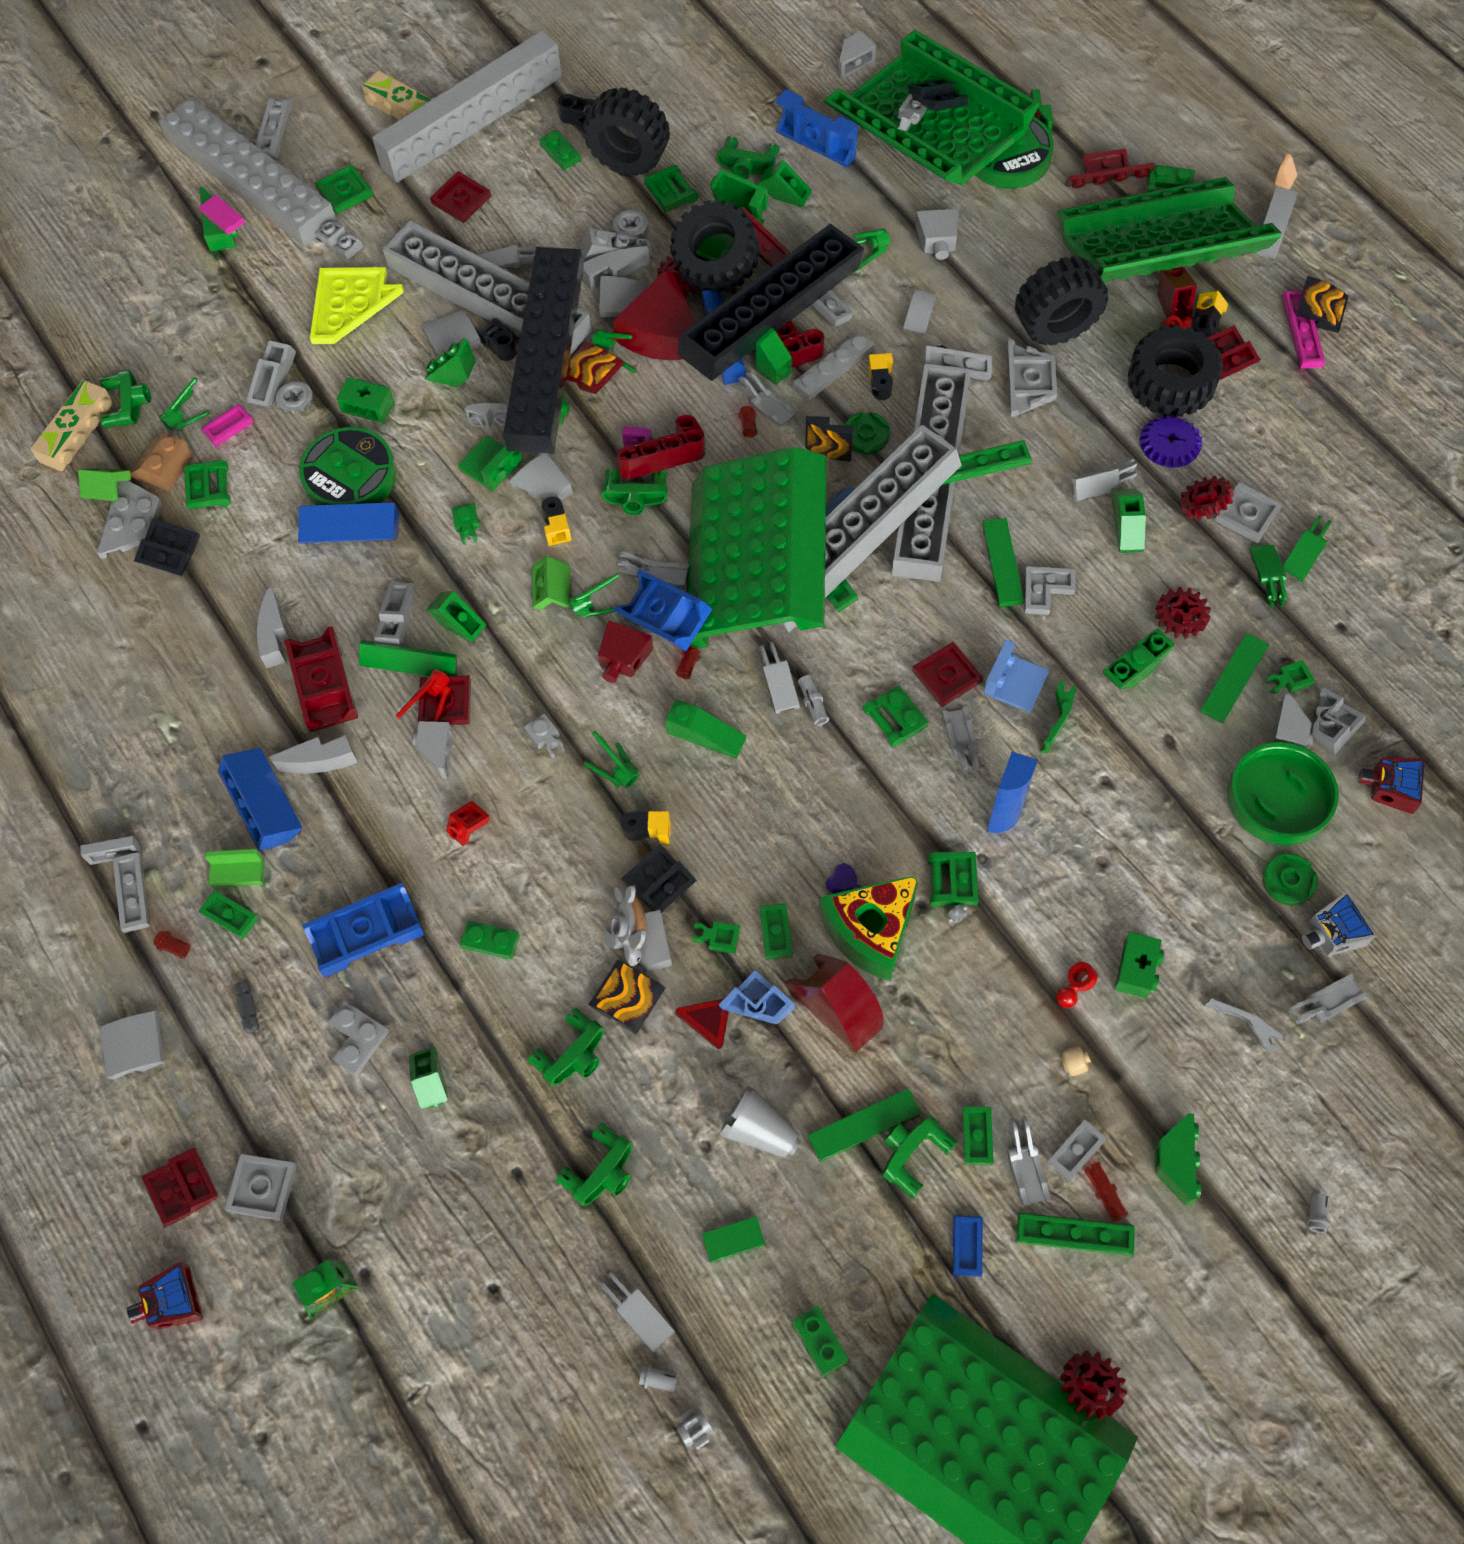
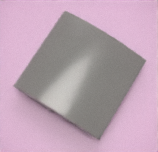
M600 276V317H617L646 289V284L623 277Z
M463 309L421 326L437 357L443 350L446 352L453 342L458 343L463 338L468 340L470 347L481 343L474 326Z
M157 1011L129 1016L100 1027L106 1078L114 1080L135 1070L144 1072L165 1063Z

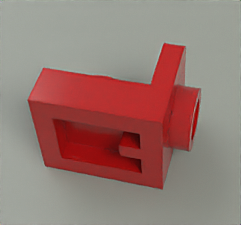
M470 801L449 814L446 832L452 839L464 846L468 843L471 833L488 823L490 815L473 801Z

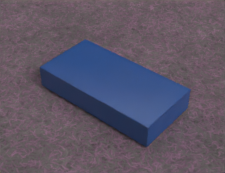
M953 1216L952 1276L982 1277L983 1217Z

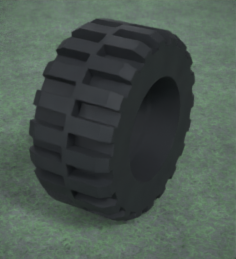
M621 87L619 90L613 88L601 93L595 100L583 124L585 143L587 148L591 149L593 157H597L599 163L603 166L610 167L609 170L613 172L619 171L622 175L631 174V176L642 175L649 172V170H653L659 162L670 138L669 123L666 121L664 112L659 110V105L655 101L649 100V96L645 94L643 96L634 89L629 91L628 88ZM616 126H620L629 130L636 136V138L627 136L626 134L621 132Z
M710 200L704 201V205L698 206L696 204L692 206V211L689 213L685 211L681 215V222H676L674 226L676 232L671 233L670 241L672 244L670 245V251L681 277L692 288L698 289L699 287L701 292L705 290H712L721 293V290L729 292L733 290L732 287L735 285L740 287L744 284L743 279L745 277L750 278L753 274L752 267L756 268L759 261L757 258L760 255L759 240L750 217H747L746 212L742 208H737L736 204L728 202L726 205L723 200H716L715 203H711ZM727 234L735 238L732 249L721 259L704 261L696 257L699 245L711 235Z
M1073 256L1070 259L1064 257L1060 258L1059 261L1049 262L1046 267L1039 268L1037 273L1027 278L1026 284H1022L1016 296L1015 312L1031 340L1042 345H1057L1059 342L1065 343L1071 338H1077L1080 336V333L1089 330L1090 326L1099 320V316L1104 313L1108 302V289L1093 264L1088 260Z
M1174 325L1173 328L1164 326L1160 327L1159 331L1155 329L1149 332L1147 336L1141 338L1135 347L1130 363L1128 385L1132 389L1131 393L1135 399H1140L1139 403L1142 406H1148L1150 411L1154 413L1161 412L1163 416L1166 414L1168 416L1170 414H1177V417L1184 416V413L1188 415L1195 413L1197 409L1204 408L1211 401L1222 374L1223 360L1220 358L1221 353L1217 347L1214 348L1215 343L1210 338L1206 339V335L1201 331L1197 333L1193 331L1194 328L1187 327L1185 329L1181 328V325ZM1163 364L1179 365L1188 370L1192 376L1188 378L1170 377L1161 372L1157 366Z

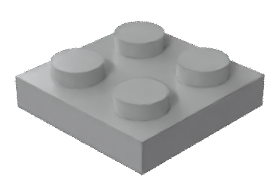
M1239 482L1233 491V503L1226 504L1228 509L1221 510L1219 512L1220 515L1216 516L1215 522L1259 543L1283 504Z
M240 1154L225 1211L282 1221L297 1164Z

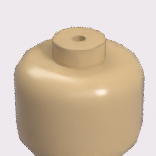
M1075 1046L1062 1052L1061 1059L1066 1073L1068 1072L1069 1075L1075 1076L1086 1073L1089 1070L1090 1056L1088 1052H1083L1080 1046Z

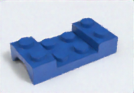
M787 89L776 99V103L783 106V116L776 128V133L845 167H848L855 159L858 124L840 115L834 121L811 108L803 106V97Z
M639 569L637 572L640 586L629 604L616 606L614 611L628 621L653 632L686 652L712 611V608L702 600Z
M403 883L302 925L316 956L319 972L324 978L349 968L348 963L394 943L398 942L399 945H402L424 935Z

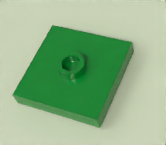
M352 164L314 183L321 196L331 203L336 215L374 196L372 189Z

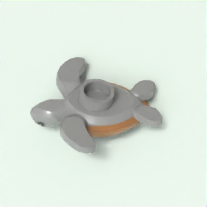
M617 886L614 888V896L620 904L616 915L611 920V930H604V940L611 949H619L624 946L627 962L630 966H636L641 960L640 948L645 941L647 930L646 916L640 901L635 896V886H629L626 892L622 887Z

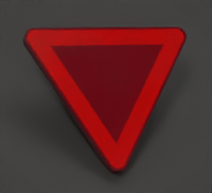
M725 998L676 1008V1016L717 1049L723 1047L729 1011L722 1010L719 1004Z

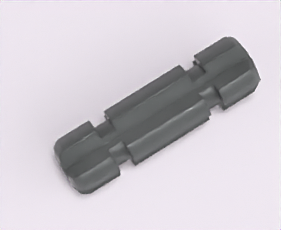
M247 981L235 983L234 992L237 995L236 1000L240 1017L243 1019V1030L246 1033L259 1030L258 1019H256L257 1014L253 997L250 995V985Z

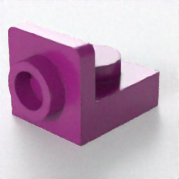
M623 426L622 437L624 447L654 439L652 438V430L649 428Z

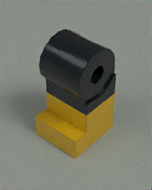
M1219 291L1201 293L1199 295L1193 320L1195 332L1201 331L1205 335L1218 332L1222 312H1226L1228 306ZM1208 299H1213L1212 304H1210Z
M892 353L869 355L868 370L873 396L878 400H887L892 395L893 378L889 375V373H892L893 366Z
M554 496L544 499L542 511L545 521L549 524L544 526L548 546L572 541L561 500Z
M669 811L630 812L623 816L621 827L624 836L628 840L638 841L642 838H658L659 844H670L671 819Z

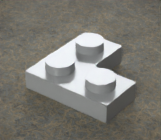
M1026 566L1024 613L1049 615L1051 610V594L1074 595L1076 590L1075 569Z
M344 1001L328 1022L331 1027L348 1037L347 1041L333 1058V1061L357 1076L390 1031Z

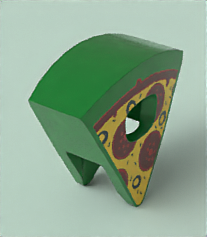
M910 876L819 898V912L828 935L841 953L854 965L878 978L887 981L892 980L915 900L917 879Z

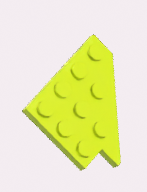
M386 267L320 268L310 333L311 343L335 344L403 294L402 284L386 285Z

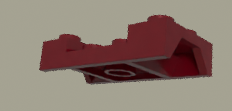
M333 626L327 627L319 638L305 642L292 639L284 640L304 722L309 732L359 718L342 661L340 645Z

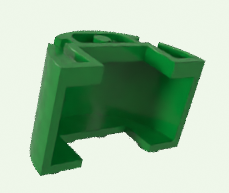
M720 169L718 174L712 178L710 189L714 196L712 203H715L716 200H723L726 205L728 202L736 204L737 208L744 207L763 225L762 211L767 210L768 206L767 189ZM727 234L711 235L699 245L696 256L706 261L721 259L732 249L735 238Z

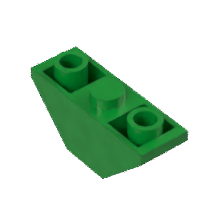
M463 338L458 343L453 342L446 352L443 350L436 360L431 359L426 367L428 372L424 380L458 387L468 380L476 363L468 340Z
M1136 488L1111 489L1119 553L1144 552L1146 512L1143 494Z
M1156 628L1105 668L1102 673L1120 690L1133 688L1157 668L1175 647V643L1160 629Z
M1188 1113L1155 1145V1175L1184 1205L1191 1206L1197 1200V1197L1201 1195V1182L1196 1180V1169H1199L1200 1153L1195 1151V1140H1198L1199 1125L1194 1123V1114Z

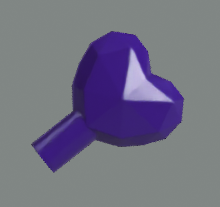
M846 863L838 864L834 875L830 876L825 882L826 889L833 894L862 887L857 884L855 871Z

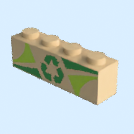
M379 70L362 85L364 97L368 104L383 110L384 113L390 114L399 120L432 100Z
M84 380L80 382L30 448L39 463L61 472L65 469L79 448L84 445L91 432L97 427L102 419L101 415L108 412L113 404L105 388Z

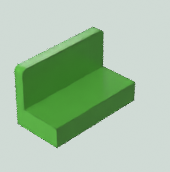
M107 468L78 470L81 498L116 501L118 500L117 481L131 480L130 470Z
M545 556L532 565V607L542 610L551 603L565 608L569 607L570 566Z
M257 849L205 852V858L210 863L208 884L211 887L264 884L265 860Z

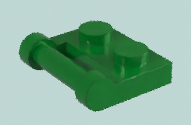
M1155 165V168L1149 173L1147 192L1192 184L1194 182L1195 170Z
M672 165L644 178L645 186L665 213L687 202L694 203L699 198L698 192L690 187L681 175V170L677 165ZM670 178L676 181L683 193L678 191Z
M217 460L184 466L185 495L188 509L214 505L226 507L230 505L231 501L227 491L226 474L229 471V467L226 461ZM216 472L218 493L212 494L211 473Z
M899 685L877 699L868 701L862 707L864 713L867 716L870 715L887 736V742L891 747H896L928 727V720ZM883 708L901 730L900 732H896L879 709Z
M976 852L929 853L927 857L928 864L931 865L932 895L929 897L930 906L978 905ZM949 863L950 894H943L941 864Z

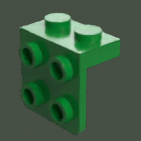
M486 436L458 464L461 472L493 492L523 459L521 452L507 451L506 445L503 446L491 437Z

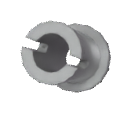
M1312 1193L1310 1195V1218L1306 1220V1223L1309 1225V1230L1317 1233H1326L1327 1228L1331 1226V1222L1328 1221L1330 1196L1322 1193Z
M649 1364V1367H642L639 1384L644 1385V1389H647V1386L674 1393L678 1373L655 1369Z

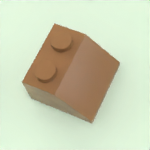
M163 433L152 439L131 469L130 475L132 479L169 492L184 471V466L188 465L193 456L184 440Z

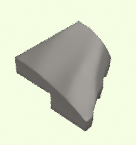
M542 453L530 461L509 481L513 488L518 486L527 490L528 495L540 497L543 500L554 496L562 501L573 494L571 483L547 453Z
M656 910L645 913L647 930L645 941L640 948L641 960L639 964L646 972L670 967L672 962L661 912Z

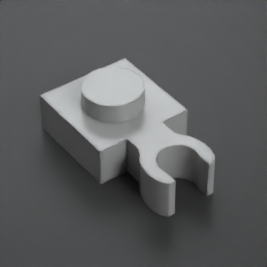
M545 713L524 726L525 732L537 748L540 749L546 746L551 758H555L552 751L554 747H559L562 752L565 751L563 743L555 739L560 736L559 731Z

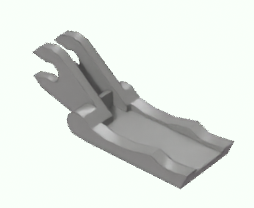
M514 245L479 254V257L502 269L508 267L519 268L520 264L533 267L532 260H534L535 254L532 253H535L536 247Z
M747 371L745 373L749 376L747 378L742 376L738 378L742 382L739 384L741 389L751 397L749 400L750 406L779 427H782L798 413L788 403L776 397L768 387L764 388L753 372Z
M1126 458L1103 471L1071 478L1074 485L1073 499L1079 501L1110 493L1111 489H1120V483L1138 475V471L1132 472L1137 466V462L1132 463L1134 462L1133 458Z
M628 552L618 553V557L623 558H620V561H617L615 565L624 566L618 567V571L637 576L638 570L641 569L675 587L683 588L689 565L675 562H656L647 558L641 559Z
M770 642L769 648L774 662L769 663L763 644L759 645L760 656L764 664L762 669L775 714L792 708H800L787 660L779 661L773 642Z
M967 706L962 707L961 710L942 711L954 758L958 757L963 773L968 774L966 755H968L974 772H978L979 761L977 753H980Z
M1349 974L1331 985L1310 994L1303 1001L1291 1007L1288 1012L1293 1014L1309 1006L1311 1010L1298 1017L1295 1021L1296 1024H1300L1315 1016L1319 1022H1323L1364 1000L1367 995L1365 992H1361L1353 980V975Z
M1214 999L1208 1000L1204 1005L1214 1008L1220 1014L1232 1015L1245 1021L1261 1047L1266 1051L1273 1052L1280 1049L1270 1044L1268 1040L1270 1037L1281 1040L1283 1039L1282 1035L1265 1023L1262 1018Z
M1026 1116L1020 1119L1026 1143L1023 1146L1020 1145L1016 1122L1014 1119H1010L1009 1128L1014 1148L1007 1149V1154L1022 1205L1027 1206L1040 1201L1052 1200L1039 1160L1037 1146L1035 1143H1032L1030 1127Z
M610 1272L608 1276L626 1296L620 1301L603 1281L599 1285L616 1303L614 1306L616 1311L654 1353L675 1332L674 1329L636 1286L629 1292L615 1275Z

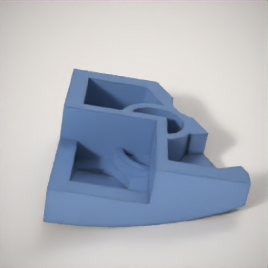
M756 970L738 988L735 987L719 1004L722 1010L773 1024L782 1021L795 1009L794 1002L775 985L772 986Z

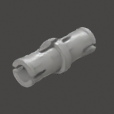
M806 675L798 680V684L805 698L803 700L804 705L809 708L814 725L821 726L829 721V716L823 705L824 698L818 692L813 676Z

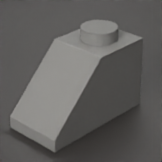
M863 31L844 39L839 60L840 79L875 62L876 45Z
M1285 693L1278 706L1271 742L1293 743L1309 749L1314 734L1310 733L1312 723L1290 694Z
M419 721L418 730L413 733V744L417 746L420 755L442 779H448L453 740L451 726L449 722Z

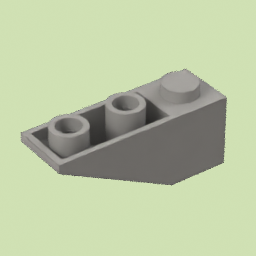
M593 228L588 229L580 244L583 263L611 251L647 246L650 259L653 258L650 240Z

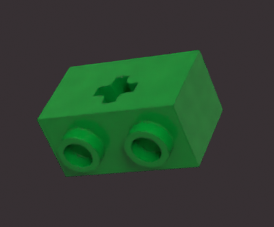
M347 377L336 398L342 413L383 424L394 403L390 388L382 384L376 385L362 379Z
M1133 932L1128 933L1124 941L1114 990L1146 999L1152 990L1156 991L1159 982V975L1155 974L1156 966H1161L1164 956V950L1160 949L1161 939ZM1139 963H1142L1143 969L1139 968Z
M819 1306L792 1320L793 1328L822 1379L848 1364L849 1359Z

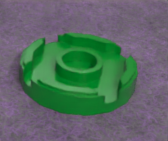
M856 413L845 423L847 426H853L852 450L856 453L866 455L877 453L888 443L890 436L888 422L876 413Z
M1285 853L1268 862L1263 871L1262 882L1265 891L1272 899L1284 905L1295 906L1303 904L1313 896L1318 887V876L1307 859L1297 854Z

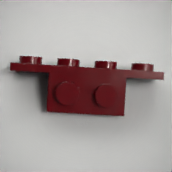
M1126 148L1088 154L1082 157L1084 174L1069 176L1065 181V186H1072L1073 189L1084 187L1088 183L1101 185L1106 183L1107 180L1112 179L1115 182H1120L1131 176L1144 178L1155 168L1154 163L1129 166Z

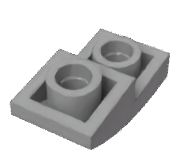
M332 220L324 223L315 232L316 236L324 244L347 260L363 248L361 240L347 234L344 226Z
M914 290L903 331L925 337L936 295Z
M500 403L466 405L465 412L468 423L476 427L490 429L493 422L505 426L508 405Z

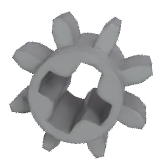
M690 1408L678 1416L682 1423L676 1426V1429L687 1448L694 1443L696 1448L699 1449L709 1442L707 1434L713 1430L701 1410L694 1414Z

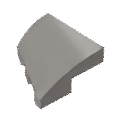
M1323 687L1320 691L1319 706H1317L1316 720L1312 730L1313 737L1325 750L1335 756L1366 721V715L1343 703L1342 696Z

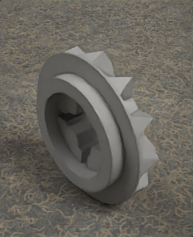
M637 210L622 211L614 218V231L618 234L633 237L644 235V231L648 229L647 217ZM627 224H629V225H633V224H634L635 227L629 226V227L627 228Z
M300 381L288 382L281 386L276 393L277 405L285 413L291 411L295 414L297 410L304 411V407L310 406V401L313 399L311 388L306 383ZM291 394L296 396L298 398V401H294L291 398Z

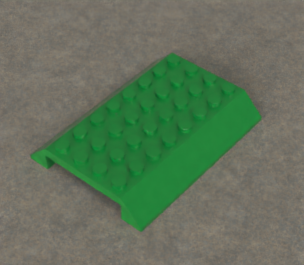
M915 29L900 40L901 55L851 94L838 88L824 99L826 105L945 181L960 185L967 182L1023 137L1039 107V102ZM941 78L955 83L954 92L968 96V105L940 111L927 109L916 125L911 123L907 131L898 129L901 119L897 118L899 109L910 94L908 84Z
M1227 177L1057 210L1064 245L1074 257L1084 258L1092 263L1104 283L1115 279H1128L1130 276L1140 274L1149 275L1155 271L1170 270L1180 266H1193L1195 263L1204 261L1213 262L1224 257H1237L1239 254L1257 253L1260 250L1269 249L1281 238L1282 232L1273 223L1256 226L1233 203L1235 185Z
M790 447L704 466L692 484L687 593L702 600L712 608V611L686 651L708 647L709 636L794 621L800 630L824 627L827 457L825 455L797 447Z
M932 1294L835 1448L965 1544H1082L1127 1465L1138 1436L1107 1415L1102 1420H1098L1095 1413L1090 1418H1086V1410L1084 1409L1077 1413L1075 1411L1077 1404L1074 1401L1071 1403L1066 1402L1069 1393L1061 1391L1062 1383Z

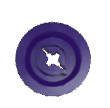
M1166 414L1164 417L1157 416L1154 420H1149L1147 425H1144L1140 434V447L1145 456L1152 462L1164 467L1176 468L1190 464L1197 458L1202 447V437L1199 435V429H1195L1194 423H1188L1186 418L1179 419L1177 414L1174 417H1169ZM1169 437H1174L1173 443L1169 442Z

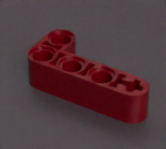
M790 321L776 332L792 357L791 367H798L821 358L824 354V334L818 329H810L798 334L794 324Z
M681 415L675 421L676 433L619 449L617 451V464L620 477L633 479L698 461L705 457V434L696 418L691 415Z

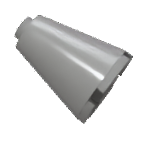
M747 1086L740 1095L742 1099L734 1105L719 1135L783 1158L787 1154L793 1156L801 1142L797 1139L799 1133L753 1088Z

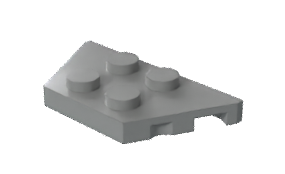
M1008 339L1010 417H1015L1056 400L1055 356L1039 352L1030 346L1027 349L1015 345V340Z
M129 480L117 482L118 500L111 503L97 551L100 558H107V553L119 549L125 552L140 545L141 539L146 537L151 520H158L162 507V501L159 497Z

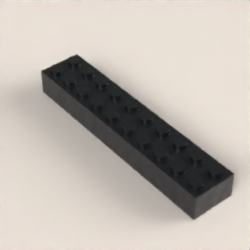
M830 223L680 334L677 355L710 381H713L756 348V341L769 329L772 328L777 332L859 269L864 247Z
M536 247L503 431L507 451L554 454L584 271L581 249Z

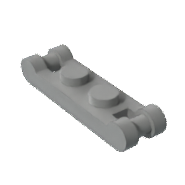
M270 97L267 103L255 146L272 159L279 158L282 137L289 113L293 108L290 98L278 100L277 98Z

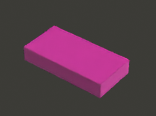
M214 195L199 206L200 211L227 235L245 223L243 217L217 195Z
M237 404L202 427L201 430L211 443L217 447L254 423V421L240 404Z

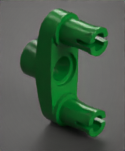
M728 136L716 156L717 162L722 167L730 169L734 175L748 179L750 174L763 175L766 168L776 164V157L779 154L780 148L776 144L772 148V143H769L764 154L736 149L739 145L738 139L733 137L731 140V136Z
M129 369L119 371L118 374L100 377V386L105 388L107 392L120 388L121 401L119 411L101 415L102 426L105 429H109L115 426L136 424L139 419L140 406L151 402V394L145 383L137 384L133 373Z
M607 469L605 472V484L602 486L601 493L602 499L607 503L623 506V511L628 515H639L644 511V506L658 505L667 499V472L665 470L660 471V476H658V472L652 473V484H619L620 475L618 469H613V476H611V469Z
M578 1008L571 1010L574 1014L573 1016L568 1013L565 1022L574 1027L581 1035L556 1062L552 1061L539 1048L533 1051L538 1059L532 1054L528 1057V1063L543 1074V1079L552 1086L561 1084L575 1072L583 1078H587L597 1069L600 1063V1059L593 1052L603 1037L604 1028L596 1021L588 1019Z
M929 1116L911 1132L901 1123H898L883 1141L894 1152L888 1160L882 1176L888 1182H894L911 1199L917 1195V1191L921 1190L923 1184L904 1169L905 1166L903 1164L920 1143L928 1138L946 1155L958 1143L957 1140L939 1126L940 1122L933 1116Z
M603 1122L597 1126L602 1133L595 1129L592 1137L610 1151L590 1177L583 1181L566 1167L561 1172L569 1180L560 1174L556 1178V1182L572 1193L574 1200L582 1206L593 1202L606 1189L614 1196L619 1195L626 1188L631 1178V1175L622 1168L630 1156L633 1142L624 1135L619 1136Z

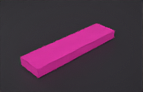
M1303 290L1284 291L1282 300L1300 369L1324 367L1325 358L1315 321L1296 316Z

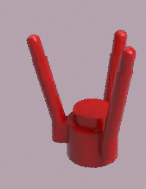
M433 670L424 685L396 714V718L399 719L427 691L433 696L442 694L434 717V722H438L446 698L451 691V688L447 686L450 682L449 677L439 670Z

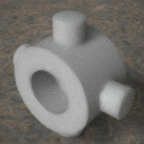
M960 904L955 906L948 913L949 918L947 920L950 923L952 921L957 923L962 920L967 914V906H961Z

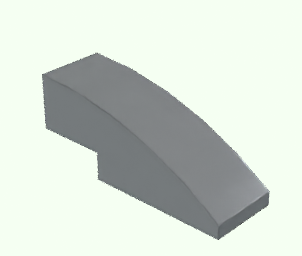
M1276 186L1264 224L1273 223L1282 232L1281 238L1269 249L1260 250L1253 254L1276 259L1298 192Z
M647 246L631 247L594 257L583 263L582 281L592 291L600 286V276L628 278L650 265L649 249Z
M268 341L264 358L258 360L247 396V403L267 408L273 403L277 391L283 386L296 354V351L290 345Z
M390 582L379 611L380 623L374 637L375 642L404 646L413 604L414 583Z
M272 588L266 590L257 623V644L260 658L266 668L285 663L280 642L289 639L280 604Z
M346 735L322 744L319 737H316L270 756L276 769L287 773L310 774L327 772L358 763Z

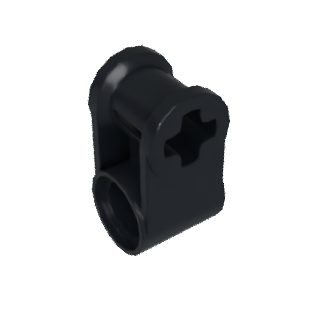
M572 94L561 95L558 98L560 120L566 124L583 127L584 121L595 100L577 97Z
M494 318L490 325L484 329L479 328L476 331L481 343L486 348H489L500 360L510 361L516 357L517 349L513 335L498 319Z

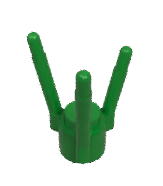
M881 228L876 231L853 235V238H862L854 240L858 244L868 242L870 249L877 250L863 260L856 271L880 254L886 253L885 247L890 245V237L886 229Z
M597 329L593 335L592 343L608 351L613 349L616 343L612 338L632 339V335ZM623 361L624 368L633 373L637 372L635 368Z
M196 377L188 383L174 402L159 416L162 423L171 431L175 428L181 431L185 426L210 414L209 411H205L182 421L184 416L178 409L193 394L191 388L197 382Z
M617 573L586 592L569 598L568 600L575 616L577 617L582 614L583 619L591 616L615 613L614 608L590 611L589 608L593 607L589 596L618 579L620 575Z
M593 731L592 735L617 764L613 769L615 775L613 777L588 761H584V765L611 781L617 788L621 785L624 788L633 785L640 776L639 770L632 764L620 743L617 742L615 746L624 761H621L596 731Z

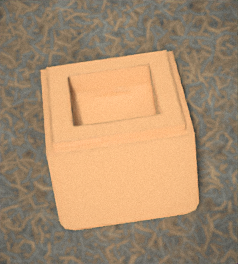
M1290 154L1285 156L1274 181L1275 185L1285 189H1290L1297 177L1296 168Z

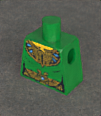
M331 1259L322 1262L292 1283L295 1293L310 1319L359 1287L346 1263Z

